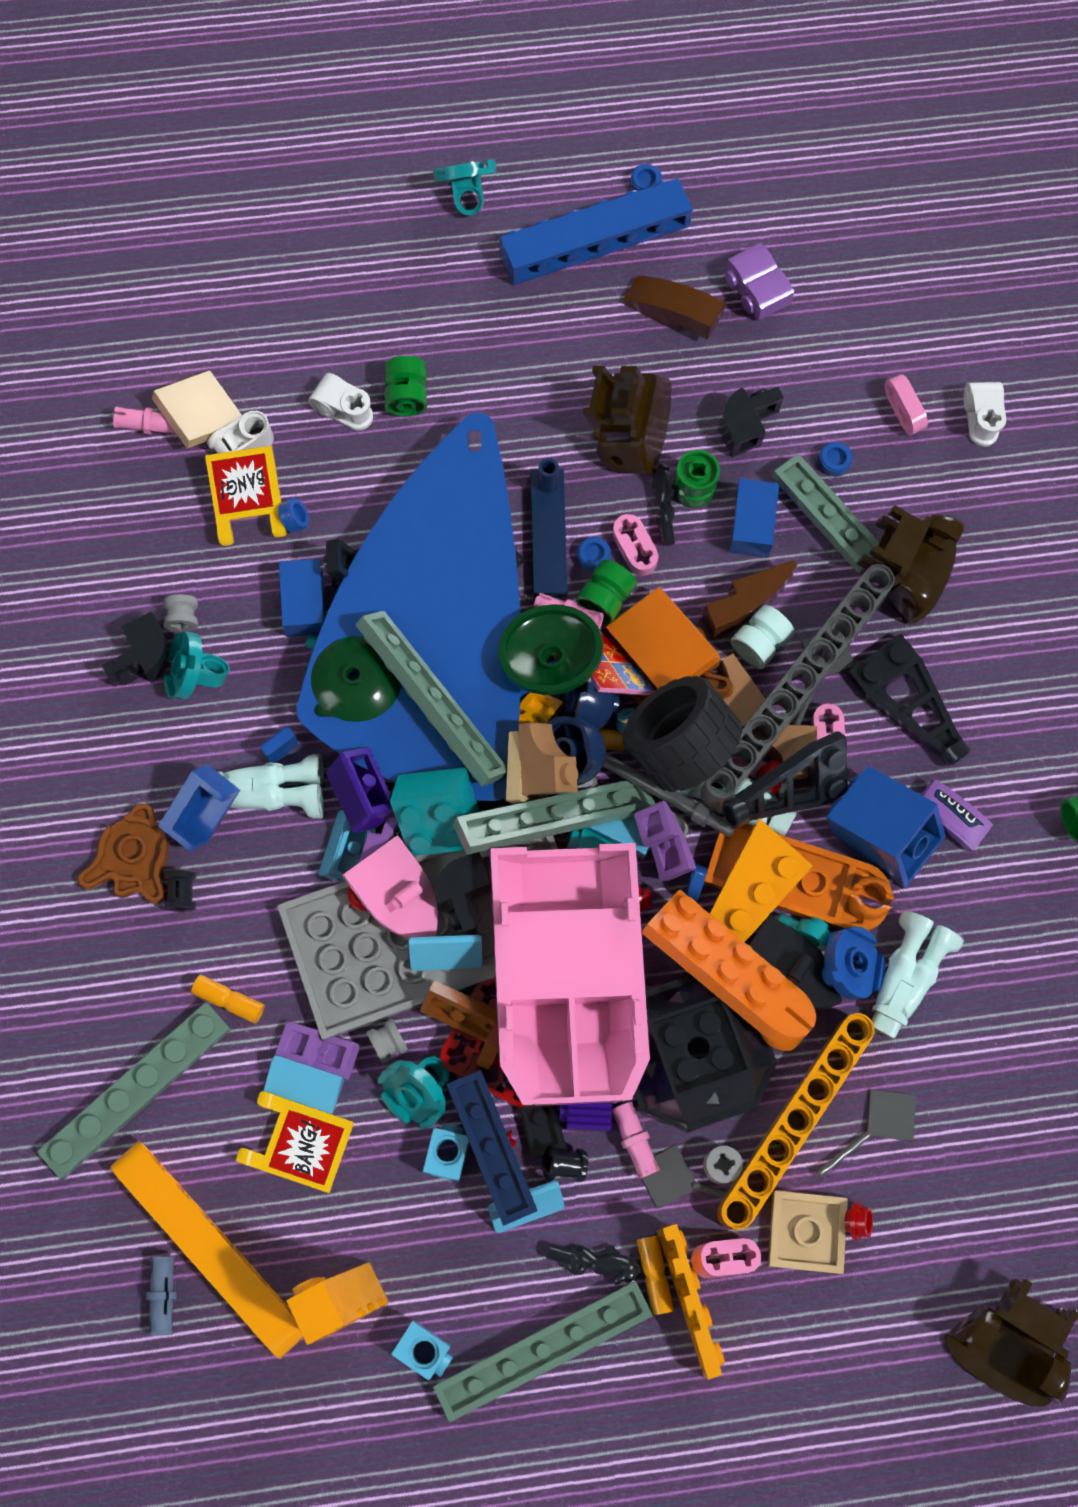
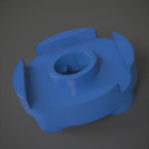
M855 926L831 932L828 935L824 955L825 966L822 970L823 980L827 985L834 986L835 990L847 999L857 1000L870 997L872 992H876L882 987L886 972L885 959L883 954H877L873 944L878 942L872 933L862 927ZM853 959H854V962H855L856 964H858V968H857V969H855V967H854V965H853Z

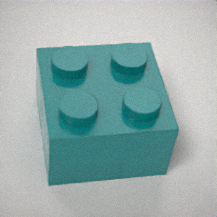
M466 767L398 775L390 799L404 843L413 856L465 851L453 827V823L456 817L480 812Z

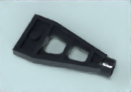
M899 634L848 670L846 676L870 704L939 757H942L949 767L971 751V748L959 735L923 659L902 634ZM903 675L911 677L919 691V699L910 706L899 704L886 691L890 684ZM925 705L931 707L940 722L939 727L932 732L925 731L912 718V714ZM951 742L953 745L947 749L945 744Z
M836 731L809 743L736 794L735 798L723 803L722 813L727 824L731 828L737 829L752 820L819 807L845 795L848 791L847 737L841 732ZM810 765L811 788L804 792L793 793V777ZM779 783L780 799L764 804V793Z

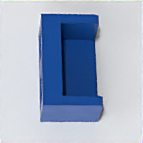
M739 479L735 493L737 501L733 536L729 546L730 553L769 557L774 539L779 491L778 483Z
M320 559L279 562L282 626L286 637L319 635L326 617L323 570Z
M210 765L193 770L158 827L188 851H193L207 845L241 790Z

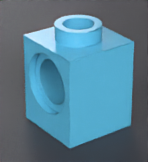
M443 1123L442 1129H433L423 1169L424 1174L460 1182L469 1146L467 1135H463L464 1128ZM445 1141H451L458 1146V1155L450 1162L440 1160L437 1155L439 1145Z
M415 1320L411 1322L391 1354L427 1380H430L434 1373L441 1377L453 1358L447 1353L451 1345ZM421 1341H428L435 1348V1358L429 1363H421L415 1358L414 1348Z

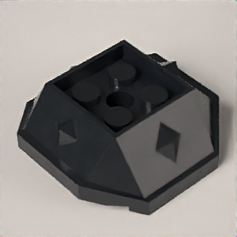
M692 975L645 990L650 1060L634 1094L639 1111L689 1133L757 1109L777 1064L772 1047L763 1040L760 1032ZM695 1040L703 1042L707 1048V1056L702 1059L692 1057L688 1052V1044Z

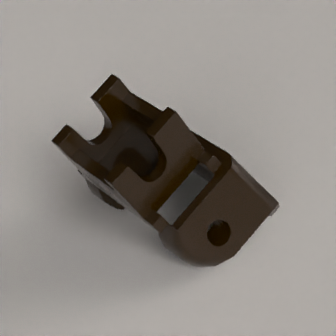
M593 366L592 373L596 379L590 406L583 409V415L594 430L592 435L594 441H598L596 447L597 457L607 468L617 473L653 474L661 457L671 406L670 379L653 373H641L637 366H621L620 373H615L614 376L607 371L605 366ZM602 432H630L631 443L608 442Z
M894 505L890 508L888 515L898 520V522L884 514L878 518L875 525L885 530L878 546L875 545L871 548L869 555L872 557L864 554L858 559L856 564L866 570L875 564L889 567L895 576V582L886 599L906 624H915L930 613L942 595L955 564L956 543L959 541L965 525L955 517L933 514L930 517L926 516L922 521Z
M1011 1279L995 1310L990 1307L987 1309H976L945 1334V1345L951 1356L962 1368L985 1385L1009 1399L1029 1406L1045 1407L1051 1402L1062 1404L1066 1398L1071 1377V1362L1066 1360L1069 1351L1062 1346L1078 1318V1312L1074 1309L1067 1311L1064 1308H1057L1054 1313L1027 1296L1033 1284L1027 1279H1022V1281Z

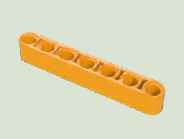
M854 1013L837 1025L742 1169L740 1176L734 1181L719 1204L717 1217L725 1228L741 1230L753 1222L872 1040L874 1025L868 1016ZM848 1023H856L861 1027L863 1036L860 1041L854 1040L848 1035ZM830 1052H836L842 1057L843 1068L841 1070H835L829 1066L827 1057ZM811 1081L818 1082L823 1087L824 1096L822 1100H814L809 1096L808 1085ZM791 1111H796L803 1116L805 1125L801 1131H796L789 1126L788 1115ZM772 1141L779 1142L784 1147L785 1155L780 1162L774 1161L769 1157L768 1146ZM751 1172H758L764 1177L765 1186L761 1192H754L749 1188L747 1178ZM732 1202L739 1203L745 1211L744 1219L739 1224L731 1222L727 1216V1208Z
M138 1140L110 1166L117 1178L265 1346L281 1360L303 1338L296 1320L286 1303L143 1143Z

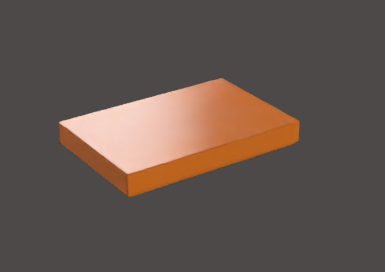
M660 586L606 626L610 635L656 689L675 679L686 676H700L721 660L719 653Z

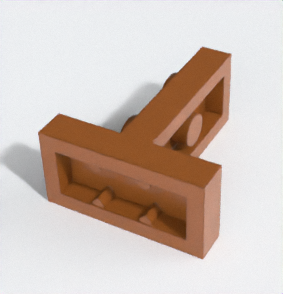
M434 980L420 1012L485 1042L476 1064L489 1070L499 1051L497 1009Z

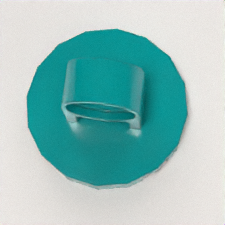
M495 159L486 160L487 167H484L483 162L444 167L445 174H443L442 168L433 169L434 181L437 183L451 180L456 208L464 215H474L484 205L481 175L496 173ZM466 191L475 192L478 196V205L473 210H467L461 204L462 194Z
M183 631V633L178 632L172 640L168 651L167 660L172 661L171 674L164 673L165 692L168 697L186 700L191 696L196 684L207 687H220L224 684L230 667L219 656L203 653L199 634Z
M434 1056L427 1057L418 1065L409 1061L398 1060L391 1063L378 1078V1084L383 1083L385 1090L381 1094L383 1102L402 1122L408 1124L413 1120L420 1123L418 1128L426 1129L432 1127L445 1112L446 1100L441 1089L449 1080V1070L443 1066L440 1058ZM424 1067H430L435 1070L438 1077L437 1082L424 1070Z

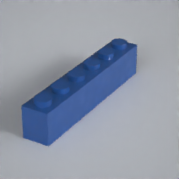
M679 178L670 181L663 180L657 182L652 187L640 191L632 190L622 197L610 201L602 200L594 206L583 210H572L564 216L552 220L545 219L539 221L534 226L522 230H511L500 237V255L514 286L690 227L693 209Z

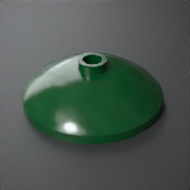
M542 605L521 613L508 624L499 641L498 656L504 674L514 685L534 694L555 695L571 691L584 684L593 676L602 660L603 640L596 623L584 612L566 605Z
M364 636L344 637L329 644L319 654L313 665L311 686L313 694L319 703L315 706L314 713L319 717H336L350 722L371 720L382 715L394 704L402 684L386 668L384 661L374 648L365 641ZM308 662L307 667H306V669H305L304 677H305V674H306V671H307L309 662ZM351 672H358L360 674L359 678L354 681L347 679V676Z

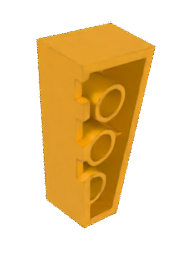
M370 1262L325 1279V1277H313L292 1288L295 1296L286 1300L307 1345L324 1339L389 1303Z

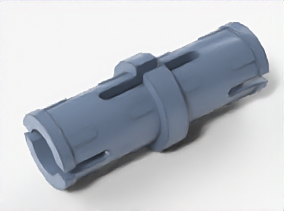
M150 1257V1292H146V1300H150L148 1336L173 1335V1299H177V1291H173L175 1257Z

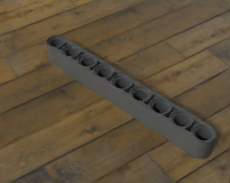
M875 564L864 572L742 730L740 743L732 756L743 758L747 766L738 767L730 758L727 764L717 771L714 776L705 780L701 788V797L707 806L722 808L723 803L735 796L884 602L895 582V576L889 567ZM870 581L878 583L882 589L873 587ZM850 606L859 607L863 613L854 612ZM831 630L841 632L844 638L835 637ZM811 655L821 656L825 663L815 662ZM792 680L802 681L806 689L795 687ZM772 706H782L787 714L780 715L776 713ZM752 731L763 732L767 740H757L753 736ZM711 783L723 784L726 787L727 793L719 794L715 792L711 787Z

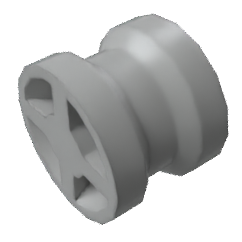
M183 594L170 595L164 598L163 607L167 610V615L163 619L164 628L183 632L192 631L198 627V619L194 616V611L198 608L197 598Z
M392 1018L386 1021L384 1027L379 1030L371 1029L366 1032L382 1064L388 1062L391 1055L395 1053L403 1054L408 1051Z
M719 1146L712 1149L703 1161L705 1175L716 1184H727L736 1180L743 1169V1161L740 1154L729 1146Z

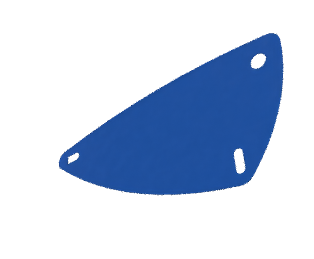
M472 413L465 417L434 448L403 484L369 532L348 569V577H344L325 617L309 661L296 712L299 721L318 739L339 754L366 747L372 749L370 753L374 755L373 760L377 761L376 766L380 767L379 772L383 774L382 777L396 782L398 775L464 767L463 762L456 753L450 750L445 739L429 723L424 712L408 696L403 686H401L400 693L394 704L386 712L371 720L350 722L336 717H319L314 713V708L319 703L312 691L311 673L317 657L329 644L338 639L349 636H363L356 627V623L364 615L380 611L386 612L506 766L508 764L509 732L519 731L521 688L514 685L506 677L498 656V645L503 631L514 618L520 615L516 551L508 492L493 420L483 413ZM468 431H481V449L477 452H472L468 448ZM351 672L348 674L347 679L351 681L357 680L360 674L358 672ZM364 758L354 762L368 770ZM468 773L475 794V800L497 801L506 797L507 774L501 780L481 787Z

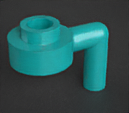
M782 913L775 917L805 937L818 949L825 950L827 938L831 932L828 930L829 925L823 920L810 917L809 920L801 919L799 921Z

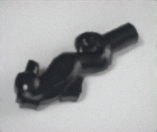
M666 463L659 464L654 470L652 488L656 489V502L661 509L656 515V524L660 528L662 545L670 546L675 544L672 523L675 511L671 505V497H673L676 490V484L671 478L670 467Z
M550 1244L546 1259L566 1264L567 1270L574 1275H582L588 1267L599 1275L619 1273L613 1279L615 1285L622 1282L631 1283L641 1272V1266L637 1263L636 1259L631 1260L621 1255L613 1245L601 1250L600 1255L596 1256L590 1249L584 1246H576L569 1250Z

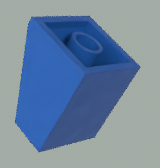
M867 766L861 775L858 774L852 779L848 791L841 800H837L832 804L826 817L833 835L904 889L907 888L946 837L937 803L870 766Z

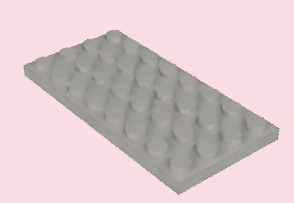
M553 835L499 847H527V851L558 849ZM490 850L481 851L480 855L491 880ZM457 851L414 857L429 878L434 894L436 882L441 871L453 860L465 856L466 852ZM346 881L277 905L323 1041L422 1006L434 980L461 992L475 987L478 983L496 977L492 891L467 900L477 925L478 933L475 935L482 937L483 965L478 969L413 971L410 966L409 939L399 936L382 926L368 911L363 912L355 909L348 900L347 891L349 885ZM452 906L438 911L436 936L463 935L461 929L454 931L447 912L453 909Z

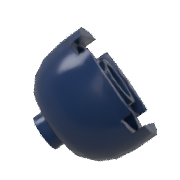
M592 678L571 691L561 693V701L566 702L567 716L578 717L591 722L597 730L602 729L610 720L611 715H615L619 708V695L598 692Z
M555 717L546 724H552L553 735L561 751L569 757H576V767L578 770L577 786L592 780L603 767L606 757V747L602 734L591 722L578 717Z

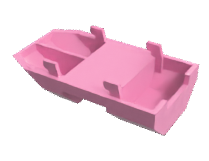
M636 843L599 844L598 848L527 851V847L491 848L490 866L500 1067L522 1105L544 1106L632 1100L650 1060Z

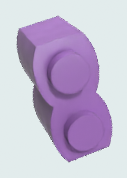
M762 243L728 259L725 272L726 282L731 289L736 288L739 294L742 295L741 302L748 314L752 313L757 320H761L792 304L794 290L785 274L777 267L772 255Z

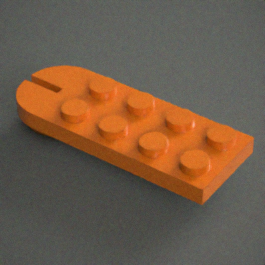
M745 824L735 829L730 838L719 832L708 865L704 885L722 890L726 879L729 877L744 845L753 831V825ZM778 834L810 862L813 867L779 903L776 909L806 919L816 917L826 922L830 927L839 930L857 926L871 931L885 919L888 911L892 908L888 905L894 901V895L887 877L877 867ZM859 897L883 904V906L877 908L865 904Z
M680 889L642 930L641 933L757 1029L763 1040L773 1049L792 1051L814 1027L816 1012L807 995L777 968L769 964L748 944L740 940L723 923L716 920L698 905L694 899L687 896Z

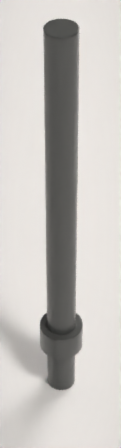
M606 753L603 764L604 768L692 816L691 820L702 827L708 825L729 838L733 835L735 829L731 828L724 818L715 814L714 808L707 806L703 802L697 804L678 792H668V790L660 789L649 776Z

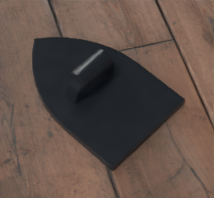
M769 915L749 946L800 988L810 999L814 1009L829 1008L841 1004V995L835 990L834 986L827 985L823 980L822 970L825 966L822 952L805 937L772 915Z

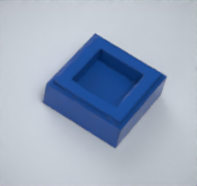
M285 726L264 742L260 748L268 762L276 763L297 747L299 743L292 730Z

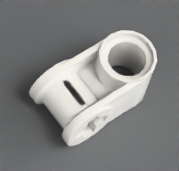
M332 373L324 375L308 399L310 406L318 413L332 418L353 430H364L372 424L373 411L370 408L368 394Z
M1001 382L967 383L964 389V408L967 412L970 439L978 446H991L996 442L999 431L1006 424L1003 385Z
M249 411L226 427L215 431L209 437L207 445L211 450H216L217 453L271 446L274 435L267 417L262 412ZM255 428H263L257 435L250 434Z

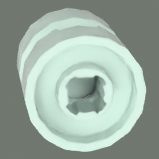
M762 605L749 620L750 625H744L731 639V645L736 653L745 662L757 669H764L777 654L776 649L784 647L795 635V630L790 621L778 610L768 605Z

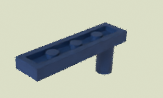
M546 458L540 462L539 469H531L534 598L539 596V593L553 598L567 597L568 593L564 469H559V465L554 459Z
M479 1070L446 1084L502 1225H507L537 1212V1207L482 1071Z

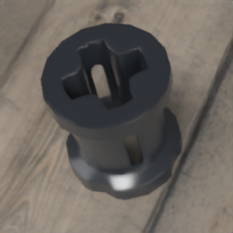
M170 871L164 873V880L168 882L167 902L164 903V910L173 912L196 910V903L192 901L193 881L196 880V873L190 871Z
M548 1146L544 1151L542 1160L544 1178L554 1180L555 1177L573 1178L576 1182H583L587 1176L589 1165L588 1154L584 1149L577 1148L575 1152L559 1151L554 1146Z

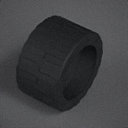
M686 676L661 686L638 705L627 721V726L623 733V745L660 789L668 790V792L684 791L710 779L727 764V761L733 756L740 743L742 726L738 717L707 679L701 676Z

